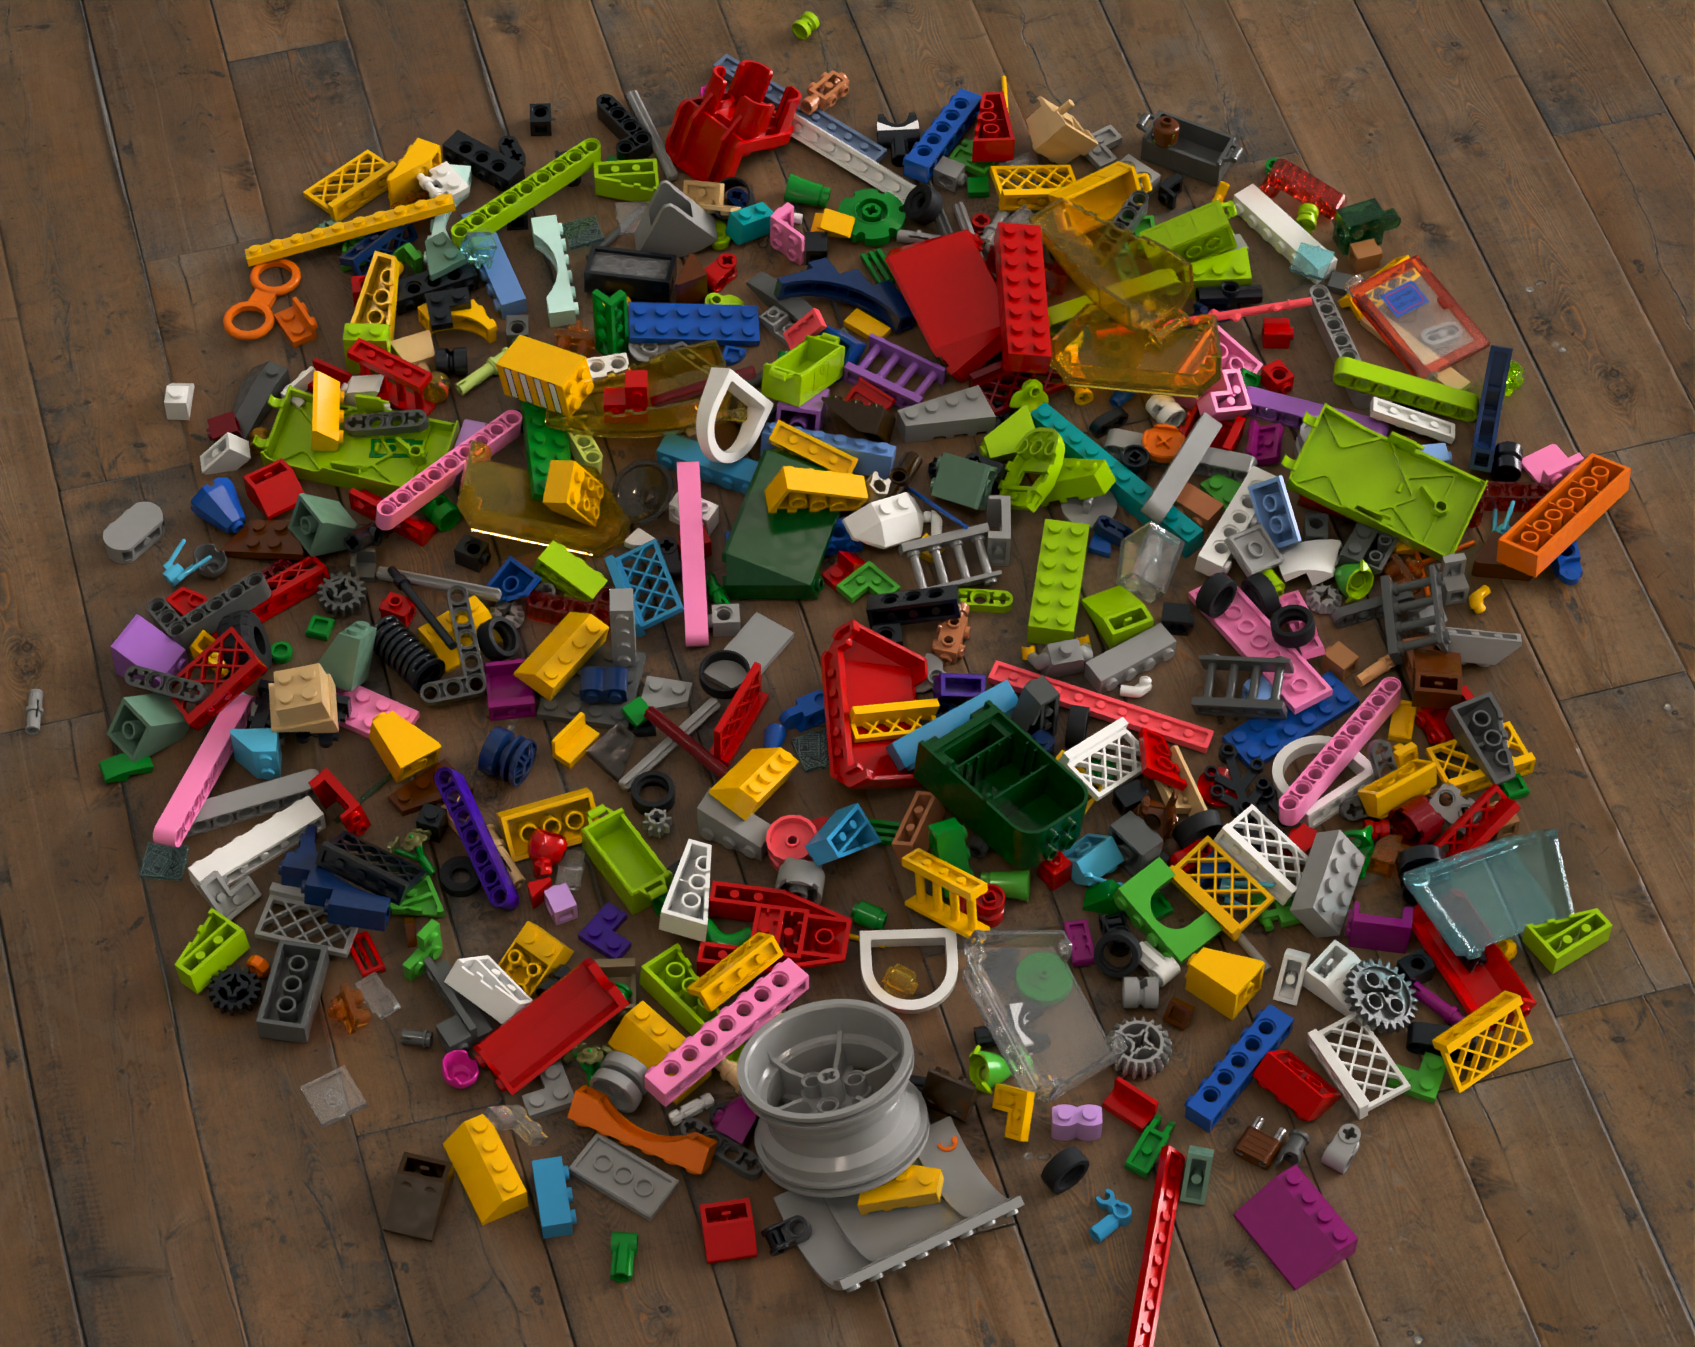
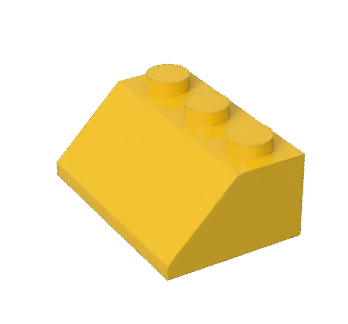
M314 371L311 450L338 451L339 443H343V430H339V423H344V410H340V403H344V390H340V381L319 371Z
M473 595L469 598L477 635V629L480 624L491 619L492 616L484 604ZM446 611L436 618L455 641L449 611ZM463 615L455 619L459 624L468 622V618ZM429 623L418 628L419 639L439 659L444 661V672L446 674L460 666L457 648L450 650ZM493 629L494 639L496 643H499L500 641H502V638L500 634L495 629ZM465 637L460 640V643L463 646H470L473 641Z
M1414 759L1358 790L1357 793L1367 815L1383 819L1388 816L1391 810L1412 797L1425 796L1430 793V788L1437 785V765L1435 761Z

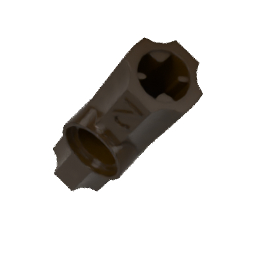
M913 451L905 452L898 465L889 472L891 483L885 498L908 492L910 482L923 463V459Z

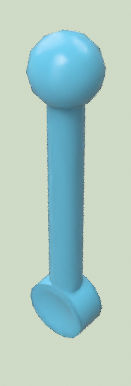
M1091 872L1084 873V880H1094L1100 883L1106 881V879L1094 876ZM1117 882L1120 886L1124 884L1122 882Z

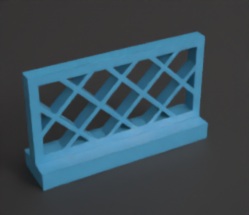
M656 538L616 558L613 554L604 558L615 588H633L635 590V593L633 591L635 631L638 638L646 635V629L685 611ZM655 548L656 551L652 559L644 557L648 550ZM630 559L636 560L632 569L624 567L623 563ZM641 562L649 563L645 572L637 571ZM655 565L662 567L659 576L651 574ZM634 575L642 577L638 586L631 584ZM648 579L656 580L652 590L644 588ZM661 582L669 584L665 593L657 591ZM641 592L649 594L645 603L637 601ZM654 596L662 598L658 607L650 605ZM668 600L676 602L677 606L669 610L664 609ZM647 610L655 611L653 618L647 621L644 620Z

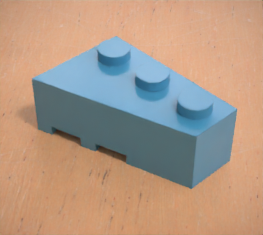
M855 803L836 810L805 847L816 865L819 866L882 841L860 805Z

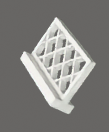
M1123 717L1064 752L1059 760L1065 768L1084 784L1088 793L1096 802L1142 773L1141 762L1136 761V755L1140 756L1139 741L1126 729L1129 723ZM1124 738L1130 744V747L1120 745V739ZM1106 748L1116 750V756L1106 754ZM1121 752L1130 753L1131 759L1122 758ZM1091 757L1101 759V765L1091 763ZM1106 760L1115 762L1116 768L1107 767ZM1122 764L1132 766V772L1122 770ZM1075 767L1086 768V774L1080 773ZM1091 770L1102 772V778L1092 776ZM1107 773L1116 775L1117 781L1107 779ZM1092 783L1101 784L1102 791L1098 792L1092 786Z
M1251 804L1232 822L1222 827L1213 841L1257 882L1274 883L1275 886L1273 888H1264L1284 906L1296 894L1303 872H1300L1299 864L1306 865L1308 856ZM1251 814L1257 819L1258 824L1248 823L1247 816ZM1234 827L1243 828L1244 836H1241ZM1249 829L1259 831L1260 838L1250 837ZM1265 832H1271L1275 836V840L1265 839ZM1251 844L1261 845L1262 852H1258ZM1266 846L1276 847L1277 855L1267 853ZM1282 848L1289 849L1293 857L1283 856ZM1268 860L1278 861L1279 869H1276ZM1284 862L1294 863L1295 871L1285 870ZM1286 876L1296 877L1297 885H1293Z
M1354 1012L1320 1031L1314 1029L1308 1032L1307 1044L1336 1087L1343 1094V1097L1358 1119L1361 1120L1368 1116V1111L1410 1090L1411 1085L1374 1032L1371 1031L1369 1025L1362 1026V1018L1357 1019L1361 1026L1360 1033L1346 1030L1347 1024L1356 1020L1355 1016L1357 1013ZM1330 1033L1340 1034L1339 1044L1328 1042L1325 1036ZM1344 1036L1357 1038L1356 1048L1342 1045ZM1361 1039L1371 1041L1374 1044L1373 1052L1359 1049ZM1340 1051L1354 1053L1352 1063L1341 1061L1339 1058ZM1357 1054L1371 1057L1369 1067L1355 1064ZM1374 1058L1385 1060L1387 1063L1386 1071L1372 1068ZM1353 1069L1367 1072L1365 1082L1354 1080L1352 1077ZM1370 1073L1384 1076L1382 1086L1368 1083ZM1388 1077L1398 1079L1402 1084L1395 1089L1385 1087ZM1366 1089L1380 1091L1379 1098L1369 1102L1365 1096Z

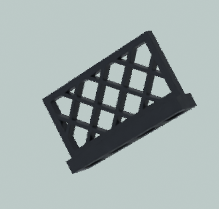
M346 830L331 842L325 841L321 844L315 862L316 865L376 895L391 898V902L398 906L403 903L405 895L426 878L428 872Z

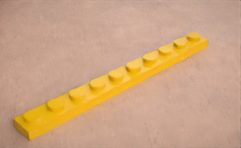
M452 193L440 194L428 200H418L406 206L399 205L394 209L378 211L373 215L365 217L359 216L351 221L337 222L329 227L315 228L303 234L296 233L288 238L274 239L270 243L253 245L245 249L248 266L258 265L456 211Z

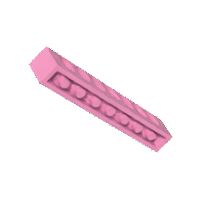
M789 957L784 962L777 963L767 976L759 978L751 989L747 992H742L729 1007L725 1006L722 1008L717 1017L712 1021L705 1022L695 1035L687 1037L678 1049L670 1051L657 1066L650 1067L644 1076L645 1089L665 1107L750 1038L764 1024L773 1019L808 990L809 975ZM671 1073L676 1074L675 1076H668Z

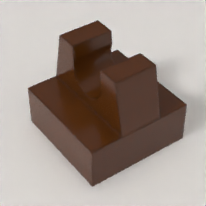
M1173 996L1169 1001L1162 1020L1184 1031L1189 1025L1195 1007Z

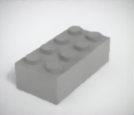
M1340 829L1316 833L1290 908L1293 915L1316 938L1340 935L1366 858Z

